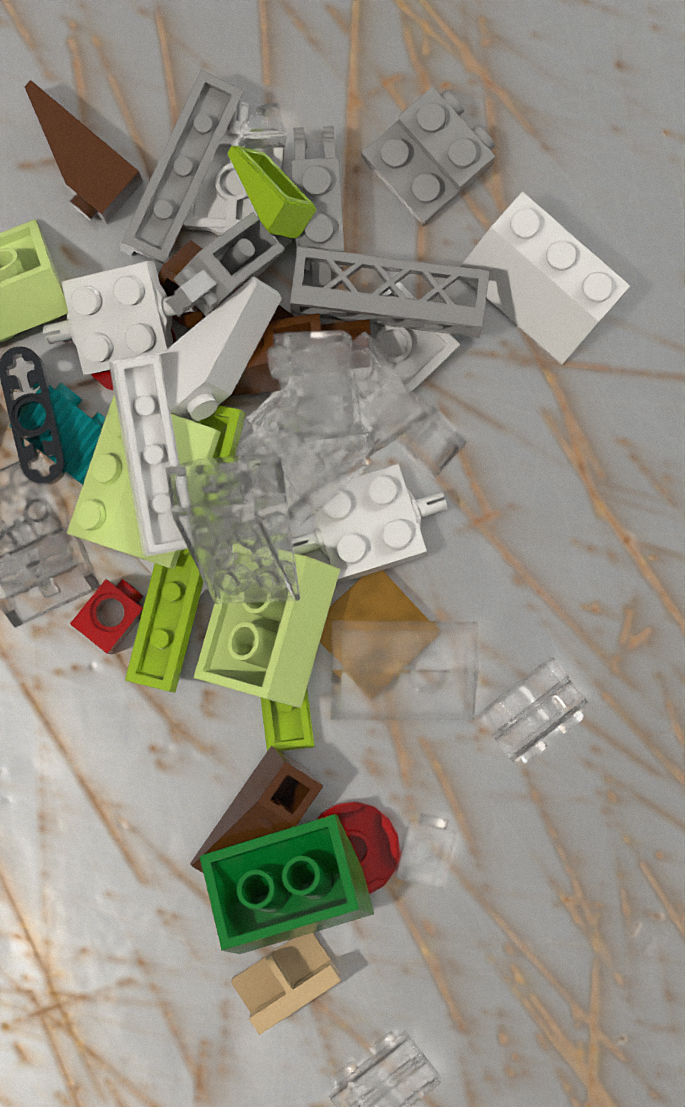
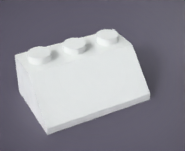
M523 191L489 228L460 266L489 270L486 300L561 366L630 288L627 282ZM466 281L477 291L478 282Z

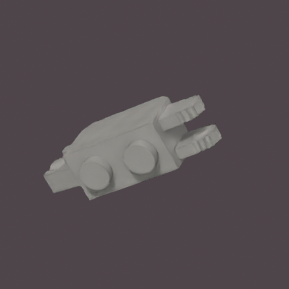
M323 126L321 144L324 149L325 158L306 159L307 134L304 132V127L293 128L295 160H291L292 182L317 209L302 234L295 238L296 254L297 246L344 252L339 157H335L334 126ZM306 261L305 271H312L313 287L323 288L331 282V269L326 263ZM337 265L340 269H343V265Z
M252 212L209 243L174 278L180 287L166 303L178 316H181L195 305L207 316L252 276L256 278L262 274L293 243L295 238L284 236L275 238L273 234L268 233L259 217Z

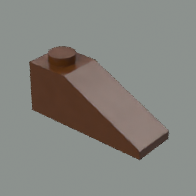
M30 80L24 87L64 182L70 193L74 196L69 201L70 204L90 221L97 215L107 224L143 183L139 171Z

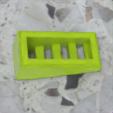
M237 145L231 146L227 154L265 229L270 234L298 238L317 210L315 205L265 152Z

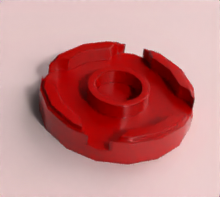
M358 801L337 803L321 812L316 820L334 814L338 816L363 868L370 895L384 887L395 872L400 856L398 834L390 819L375 806Z

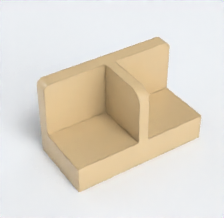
M313 932L290 939L234 976L231 983L250 1012V1022L257 1033L261 1035L341 982V974Z

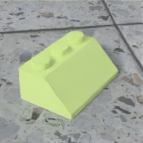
M36 219L0 233V342H4L13 338L17 333L40 324H50L60 316L68 314L61 279Z
M113 395L67 534L175 569L181 550L143 556L116 399ZM171 414L189 522H191L221 432Z
M233 539L193 678L301 708L340 568L308 556Z

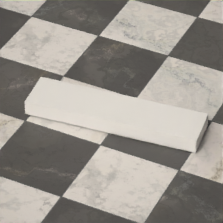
M156 353L109 361L143 556L192 548L194 545L161 354Z

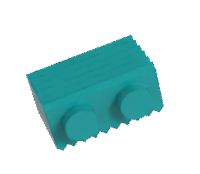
M60 382L55 389L49 385L67 460L66 472L83 485L106 418L98 411L93 418H90L80 410L78 406L83 400L63 383ZM41 388L35 394H41ZM30 403L24 406L19 415L21 425L28 430L40 428L46 420L44 407L38 403ZM49 433L40 439H25L29 443L35 444L36 448L46 455L42 441H52V435ZM46 455L49 459L56 463V457H49L48 455Z

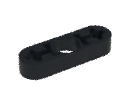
M22 346L13 347L7 350L0 358V381L21 470L35 484L41 486L53 485L64 476L67 460L45 366L42 359L33 350ZM22 357L27 364H34V370L27 372V379L32 390L40 386L41 394L28 393L14 400L13 393H23L20 379L16 375H10L9 370L16 368V359ZM30 403H38L46 411L44 424L35 430L25 429L19 419L22 408ZM51 433L52 441L44 440L42 443L46 455L56 457V464L49 466V475L43 476L41 471L31 468V463L38 460L36 445L31 443L25 447L24 439H40Z

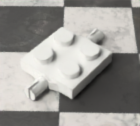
M240 102L238 121L237 105L228 125V130H226L183 223L184 229L211 231L217 235H222L252 212L257 215L227 154L231 146L237 145L265 152L283 171L284 138L260 137L247 131L249 104Z
M151 260L61 281L68 309V320L45 324L43 327V334L57 330L61 331L58 334L45 336L44 338L48 344L73 339L77 347L83 375L110 370L109 361L165 352L174 344L171 326L172 316L177 314L166 303L171 296L167 297L166 292L160 285L155 261ZM193 306L185 313L195 312L197 310V306Z
M397 464L308 492L315 513V531L292 539L289 538L288 541L292 553L299 555L321 549L322 554L330 564L340 568L337 584L428 556L421 534V518L442 511H448V507L442 491L415 500L412 493L406 488L400 466Z

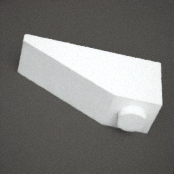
M252 276L161 354L171 413L198 423L200 420L211 416L216 411L218 405L232 394L282 299L277 290Z

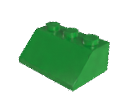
M335 814L199 856L221 951L243 954L374 915L363 868L338 816Z

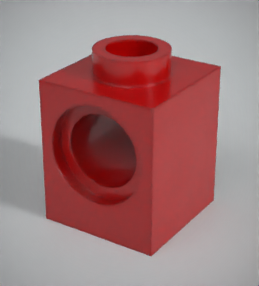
M122 578L117 585L105 579L71 621L70 625L106 654H113L141 619L143 606L139 602L144 595ZM109 600H118L124 608L123 620L114 627L106 626L100 618L101 607Z

